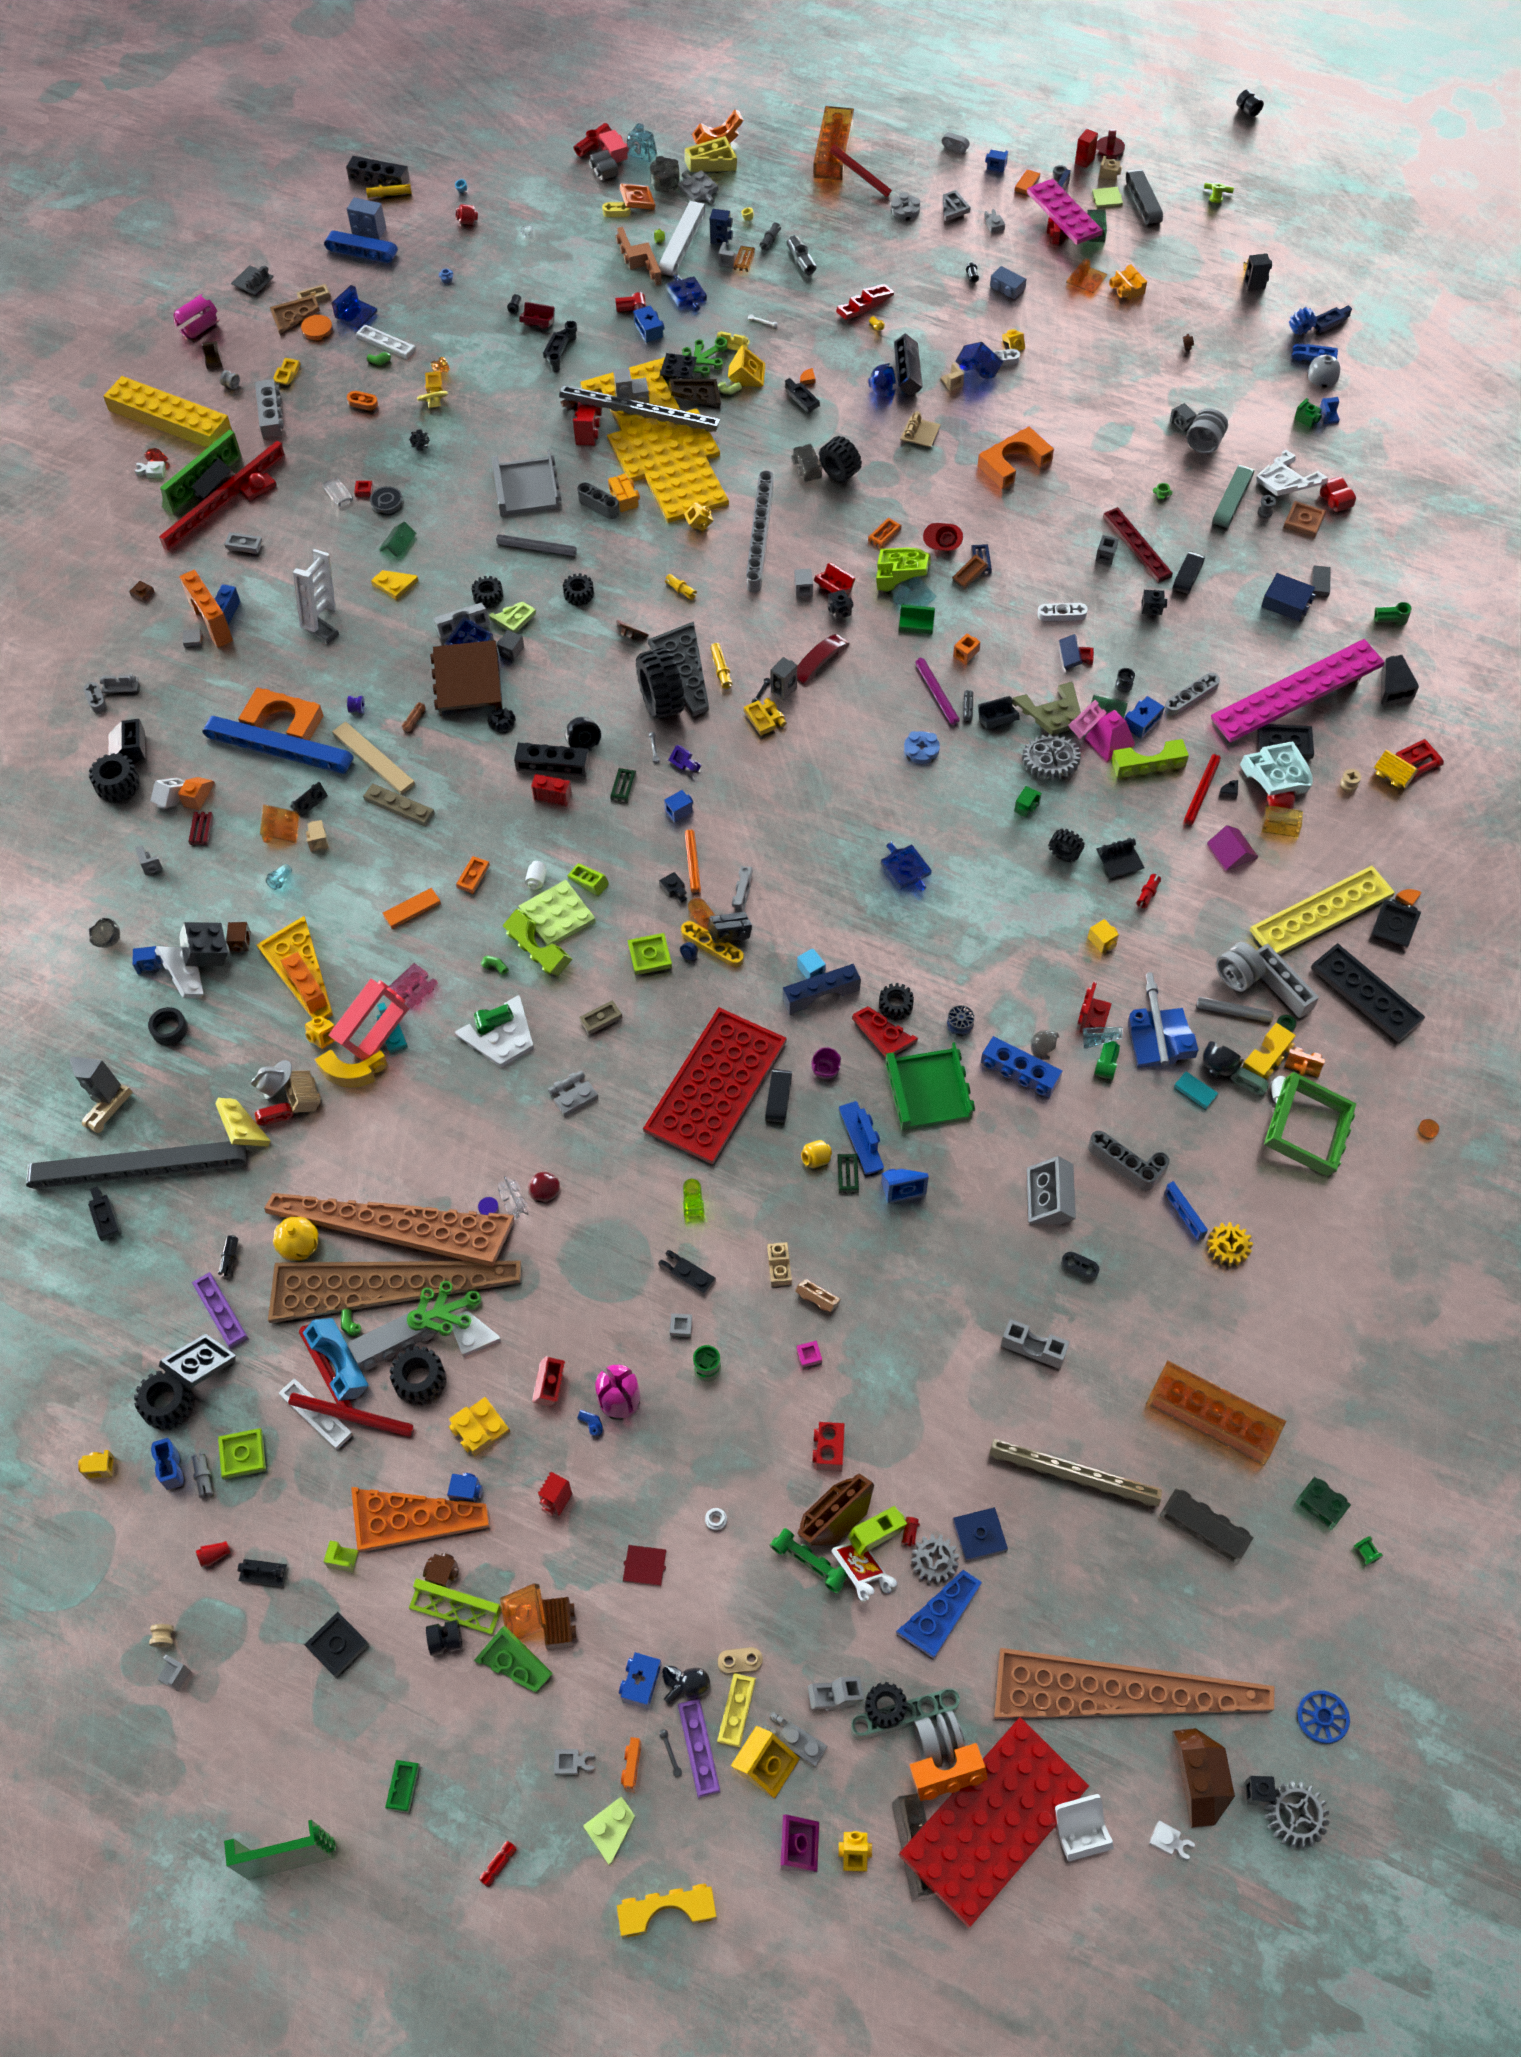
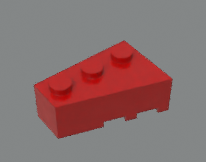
M578 402V412H575L577 419L573 418L575 444L595 446V441L599 438V429L597 428L601 424L599 416H602V408Z

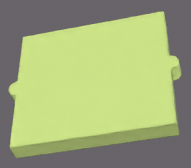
M1118 187L1092 189L1093 201H1095L1097 208L1123 205L1122 194H1120Z

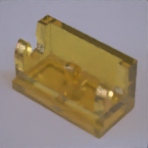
M1266 805L1265 816H1263L1262 832L1299 837L1303 821V811Z

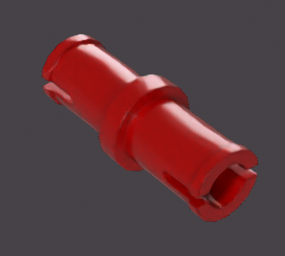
M1151 874L1147 884L1141 889L1142 893L1136 902L1138 906L1143 902L1141 908H1147L1151 898L1156 895V889L1161 882L1160 876L1154 880L1157 874Z

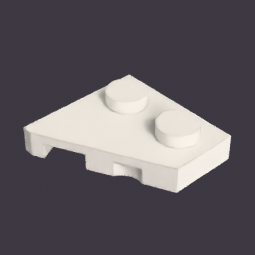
M469 1311L456 1315L459 1317L461 1315H468L471 1318V1324L467 1329H461L458 1325L452 1324V1330L463 1357L501 1342L499 1335ZM461 1320L462 1323L467 1324V1321Z

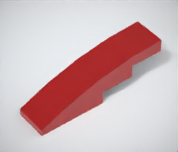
M885 284L863 289L861 295L851 297L848 304L837 306L836 312L845 320L859 316L882 304L894 295V291Z

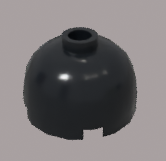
M576 717L567 724L565 739L569 747H580L588 749L590 752L592 751L590 748L599 744L601 730L596 722L590 718Z
M1208 1042L1203 1053V1062L1209 1069V1074L1217 1078L1219 1075L1231 1076L1241 1067L1244 1059H1240L1241 1056L1226 1046L1216 1047V1042Z

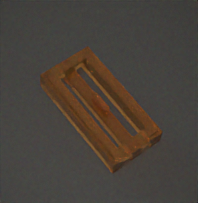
M740 246L733 269L737 270L739 268V271L745 269V272H749L755 255V248ZM746 250L743 256V260L741 264H739L743 251Z

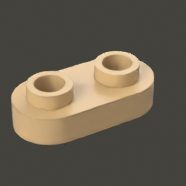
M753 1647L725 1650L718 1657V1667L726 1675L756 1672L763 1663L761 1652ZM753 1655L756 1660L749 1662L747 1660L748 1656ZM732 1658L733 1663L727 1665L725 1659Z

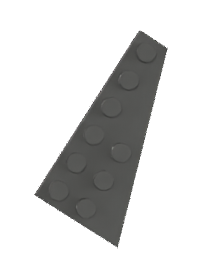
M694 621L648 639V645L651 650L663 647L667 648L673 655L682 680L685 696L684 702L693 717L708 711L709 703Z

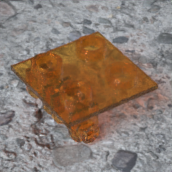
M1086 258L1082 260V263L1078 265L1066 283L1094 293L1108 274L1091 268V261Z
M263 804L260 835H262L263 841L269 843L273 838L296 843L299 814L295 811Z

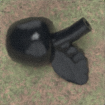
M665 1666L662 1670V1677L666 1686L672 1689L664 1697V1700L669 1705L682 1693L686 1698L696 1699L704 1695L710 1688L709 1676L702 1668H690L681 1672L677 1667Z

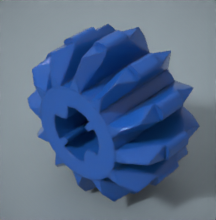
M1300 308L1299 311L1294 312V315L1290 316L1289 325L1295 334H1306L1307 331H1312V327L1316 326L1317 317L1311 308Z

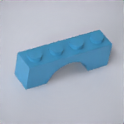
M334 1319L313 1320L303 1331V1334L312 1350L324 1354L333 1363L336 1376L330 1382V1386L338 1401L359 1398L369 1385Z

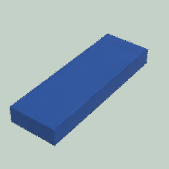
M1172 1181L1167 1184L1164 1194L1197 1241L1204 1239L1208 1229L1175 1182Z

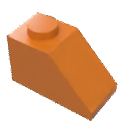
M201 777L185 780L178 793L183 807L200 811L215 782Z

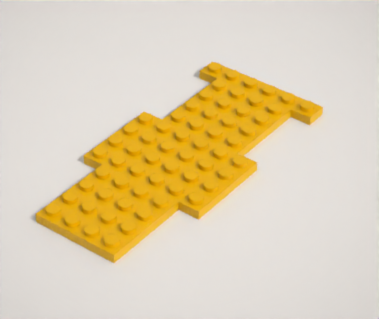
M665 357L629 367L631 380L646 378L649 404L680 410L675 398L671 396L667 383L663 376L660 375ZM613 372L580 382L582 389L616 396ZM697 408L685 411L700 415ZM609 409L620 429L618 432L607 434V440L628 479H632L633 482L641 479L646 480L667 523L686 518L684 513L694 502L701 506H706L710 510L729 505V499L708 462V459L720 456V450L710 432L705 431V429H693L686 425H676L668 421L661 422L655 418H644L641 415H629L623 411H612Z

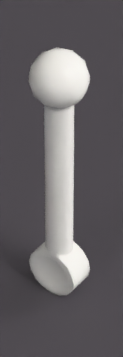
M752 314L748 316L749 321L755 320L771 325L773 328L778 326L777 322L759 319Z

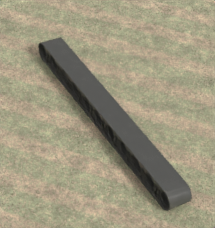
M230 1141L31 1163L27 1165L26 1186L39 1189L237 1167L246 1163V1145L231 1144Z

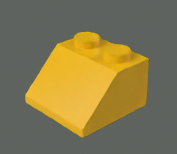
M756 1726L731 1764V1767L746 1780L775 1799L800 1758L772 1732Z

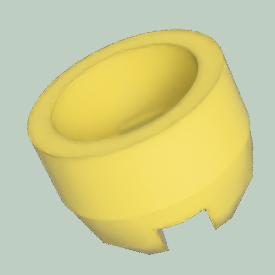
M747 207L741 211L744 220L751 221L753 219L754 212L752 208Z

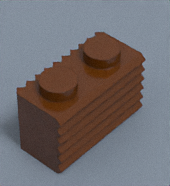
M569 1597L542 1600L546 1649L574 1646L573 1640L577 1639L576 1625L572 1626V1617H575L574 1603H570Z

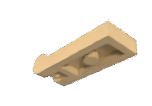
M121 1084L111 1102L97 1103L83 1118L82 1126L100 1133L107 1120L113 1116L117 1109L133 1093L132 1090Z

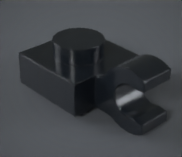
M675 872L659 880L660 886L669 897L675 895L681 903L687 900L685 896L687 892L684 889L685 884Z

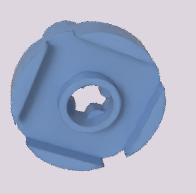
M912 731L909 733L904 743V753L911 758L912 762L927 764L939 755L940 743L936 734L924 731ZM918 746H925V747H924L923 750H921L920 747H918Z

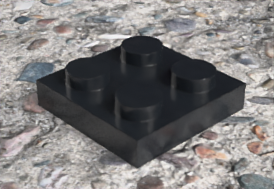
M337 1612L304 1645L336 1678L369 1643Z

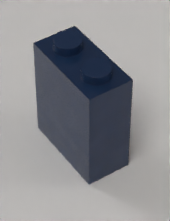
M1276 573L1264 595L1261 607L1300 622L1302 616H1306L1310 608L1308 604L1312 605L1316 595L1313 594L1315 587Z

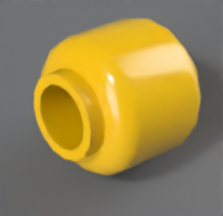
M822 1140L806 1144L801 1152L803 1163L810 1168L827 1165L832 1155L831 1147Z

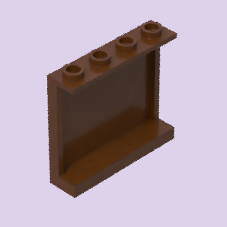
M496 640L433 647V654H430L431 664H434L435 668L432 669V678L436 680V684H433L434 695H437V699L434 700L435 710L439 711L440 717L443 716L442 711L493 705H495L496 710H498V707L503 709Z

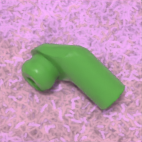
M343 1309L341 1311V1329L349 1336H357L361 1331L360 1324L352 1322V1310Z

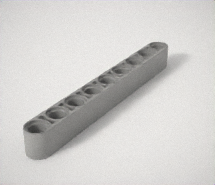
M768 470L760 472L758 478L746 573V586L750 592H758L762 587L774 489V476Z

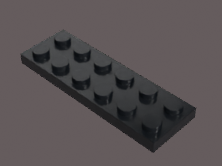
M1338 943L1311 966L1313 971L1397 1042H1400L1425 1019L1421 1012Z

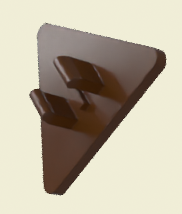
M616 621L622 627L620 634L624 637L627 631H629L627 637L630 639L634 637L635 632L647 637L649 636V634L624 622Z

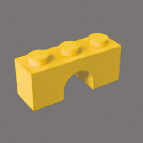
M1275 1023L1266 1034L1262 1046L1267 1048L1270 1053L1263 1054L1254 1049L1244 1061L1242 1068L1268 1080L1274 1072L1273 1068L1275 1065L1279 1067L1285 1058L1283 1055L1286 1052L1289 1054L1290 1049L1294 1048L1295 1043L1293 1041L1296 1035Z

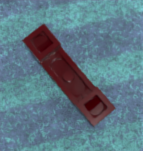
M837 634L822 640L797 665V681L806 685L816 675V670L835 653L839 655L849 646V642Z

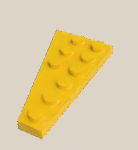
M305 916L256 944L258 950L312 1020L318 1016H322L326 1020L333 1016ZM296 952L299 953L319 985L328 1004L311 1014L302 1001L297 988L293 986L286 975L280 961Z

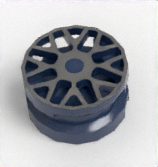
M964 1005L954 1006L950 1009L947 1019L948 1030L954 1035L961 1034L964 1036L969 1034L974 1026L975 1015L973 1011Z

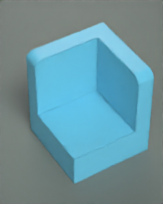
M810 949L797 957V967L806 979L826 973V964L814 949Z

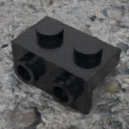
M1011 696L978 704L979 721L987 729L1020 720L1019 712L1012 705Z

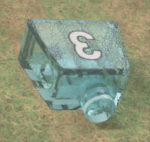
M642 123L636 124L627 137L629 148L627 155L650 163L657 155L653 133L644 130Z

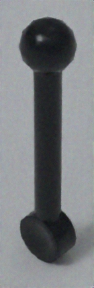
M770 678L764 679V684L757 696L752 699V703L758 701L766 686L770 685Z

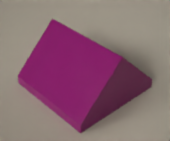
M1228 825L1207 842V845L1225 871L1258 858V855L1241 831Z
M787 1814L783 1815L781 1870L817 1872L819 1822Z

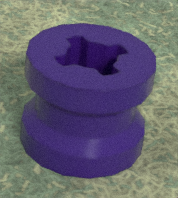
M348 696V713H364L365 701L363 696H358L357 698Z

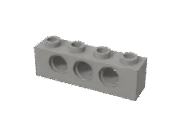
M274 379L255 382L259 427L262 437L264 439L282 436L284 424L283 420L280 419L283 417L282 409L279 408V406H282L280 396L278 397L280 395L279 385H275Z

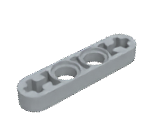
M1216 673L1204 675L1170 697L1165 703L1164 711L1171 716L1181 713L1216 690L1219 686L1220 677ZM1194 688H1201L1203 692H1196ZM1188 696L1190 700L1185 701L1181 697Z

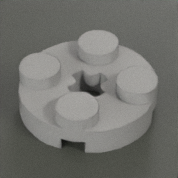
M905 192L900 193L899 196L891 201L893 216L899 219H906V217H910V219L915 218L920 213V199Z

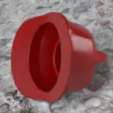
M932 523L925 528L923 541L931 549L955 550L962 544L963 532L954 524Z

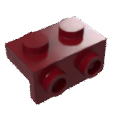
M525 302L524 312L519 316V322L527 326L539 325L540 328H548L554 323L555 307Z

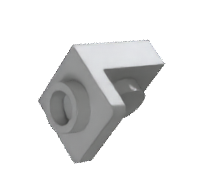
M143 845L135 847L144 874L154 873L162 869L158 856L151 858L149 851L145 852Z

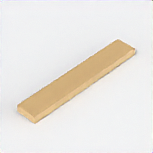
M346 721L332 731L333 735L401 795L415 785L413 779Z

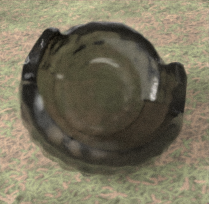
M110 918L99 919L94 926L89 928V941L92 945L99 948L112 947L120 939V928Z
M1049 1030L1037 1032L1032 1037L1030 1044L1033 1056L1041 1060H1050V1056L1047 1053L1056 1048L1059 1033Z

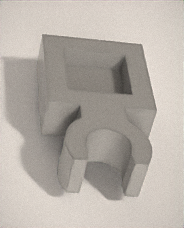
M992 209V214L985 211L984 218L991 233L1005 230V223L1000 215L996 216L995 209Z
M555 1749L554 1774L578 1775V1768L592 1772L594 1771V1766H587L585 1762L588 1758H595V1754L593 1752H586L579 1756L578 1749Z

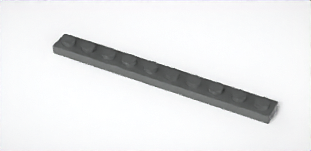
M563 385L559 392V398H564L566 401H577L584 405L591 404L598 408L605 407L612 411H623L629 415L636 414L644 418H655L661 422L668 421L676 425H686L693 429H705L707 432H716L720 423V419L567 385Z

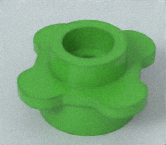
M1159 483L1157 488H1153V493L1157 494L1159 499H1165V497L1171 496L1173 493L1167 483Z

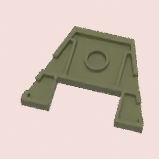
M1073 682L1058 685L1057 691L1063 698L1058 701L1035 706L1027 694L1013 697L1012 704L1015 707L1017 705L1021 707L1025 715H1031L1036 719L1035 723L1050 735L1071 730L1068 725L1081 713Z

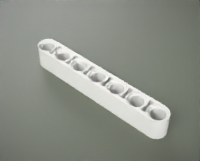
M689 202L660 260L659 268L661 274L673 277L676 275L705 215V204Z

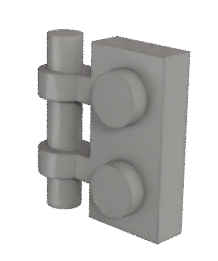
M583 1071L576 1074L572 1073L569 1075V1078L561 1082L557 1081L553 1083L554 1086L547 1089L551 1096L555 1093L559 1094L558 1097L554 1098V1101L564 1117L598 1099V1094L588 1080L582 1084L579 1080L585 1078ZM574 1085L575 1088L565 1092L564 1089L566 1087Z

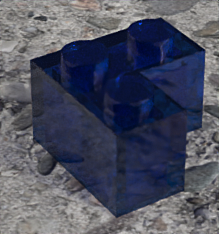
M983 342L964 345L955 362L959 364L962 370L969 371L975 369L982 378L989 379L996 376L1003 360Z
M463 617L446 640L445 645L492 641L494 638L491 632Z

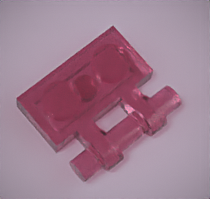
M413 963L389 988L398 993L403 999L410 998L406 1005L412 1009L415 1005H419L422 1002V998L425 995L434 991V987L438 982L434 978L427 982L428 973L416 963ZM417 987H422L418 993L413 992Z

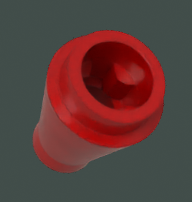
M224 1541L222 1543L200 1546V1549L195 1552L200 1566L209 1567L219 1559L230 1554V1549L227 1541Z

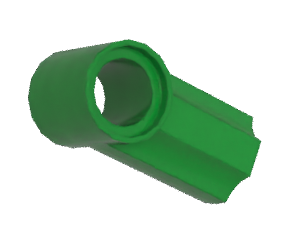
M1400 602L1396 606L1375 607V622H1394L1398 625H1405L1409 620L1412 607L1406 602Z
M508 1004L490 1011L482 1009L474 1013L477 1032L481 1035L494 1030V1027L512 1021L514 1018Z
M1112 1040L1104 1041L1100 1059L1098 1058L1095 1068V1076L1113 1080L1117 1067L1116 1061L1120 1051V1045Z

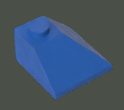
M889 1169L882 1173L881 1183L887 1203L926 1195L929 1179L928 1173L906 1169Z

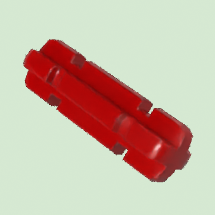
M510 1841L505 1842L501 1848L502 1851L498 1852L488 1865V1870L484 1871L479 1877L480 1882L486 1887L491 1886L495 1880L494 1877L498 1876L508 1863L509 1856L512 1857L516 1852V1846Z

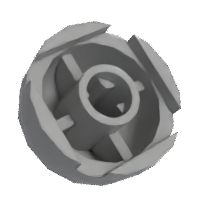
M1331 355L1316 357L1309 366L1308 379L1317 386L1328 384V387L1336 384L1341 370L1339 361Z

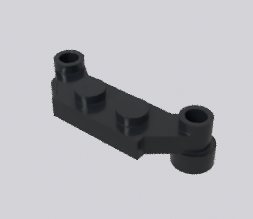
M567 321L564 324V330L554 332L543 352V358H547L553 372L560 371L561 355L568 341L577 338V323L575 321Z

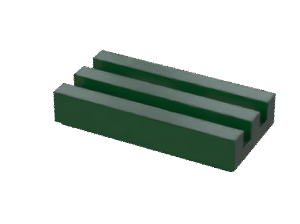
M618 769L610 795L611 800L617 799L620 802L624 800V802L628 803L636 778L635 770ZM622 773H625L620 792L616 794ZM629 774H631L626 793L623 795Z
M837 1154L839 1193H843V1191L859 1193L857 1154ZM842 1159H845L846 1186H843ZM850 1159H853L854 1186H851Z

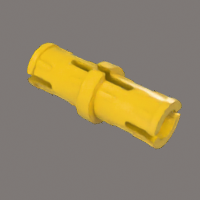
M672 574L666 576L668 580H665V583L673 587L677 593L683 594L690 600L696 597L694 594H697V591L689 587L684 580H679Z

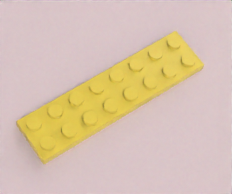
M1370 866L1251 926L1249 931L1262 947L1268 943L1280 955L1383 902L1384 899L1387 900L1393 897L1395 892L1376 869Z

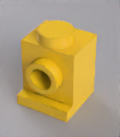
M104 1450V1454L92 1452L90 1455H84L82 1459H79L78 1470L86 1479L113 1477L114 1456L109 1450Z

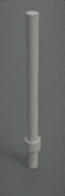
M1149 972L1146 974V991L1150 997L1161 1065L1166 1066L1169 1064L1157 997L1158 986L1155 983L1153 973Z

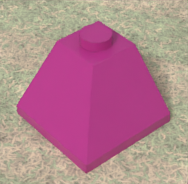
M1115 710L1100 718L1085 736V740L1106 762L1111 761L1113 750L1135 746L1127 722Z

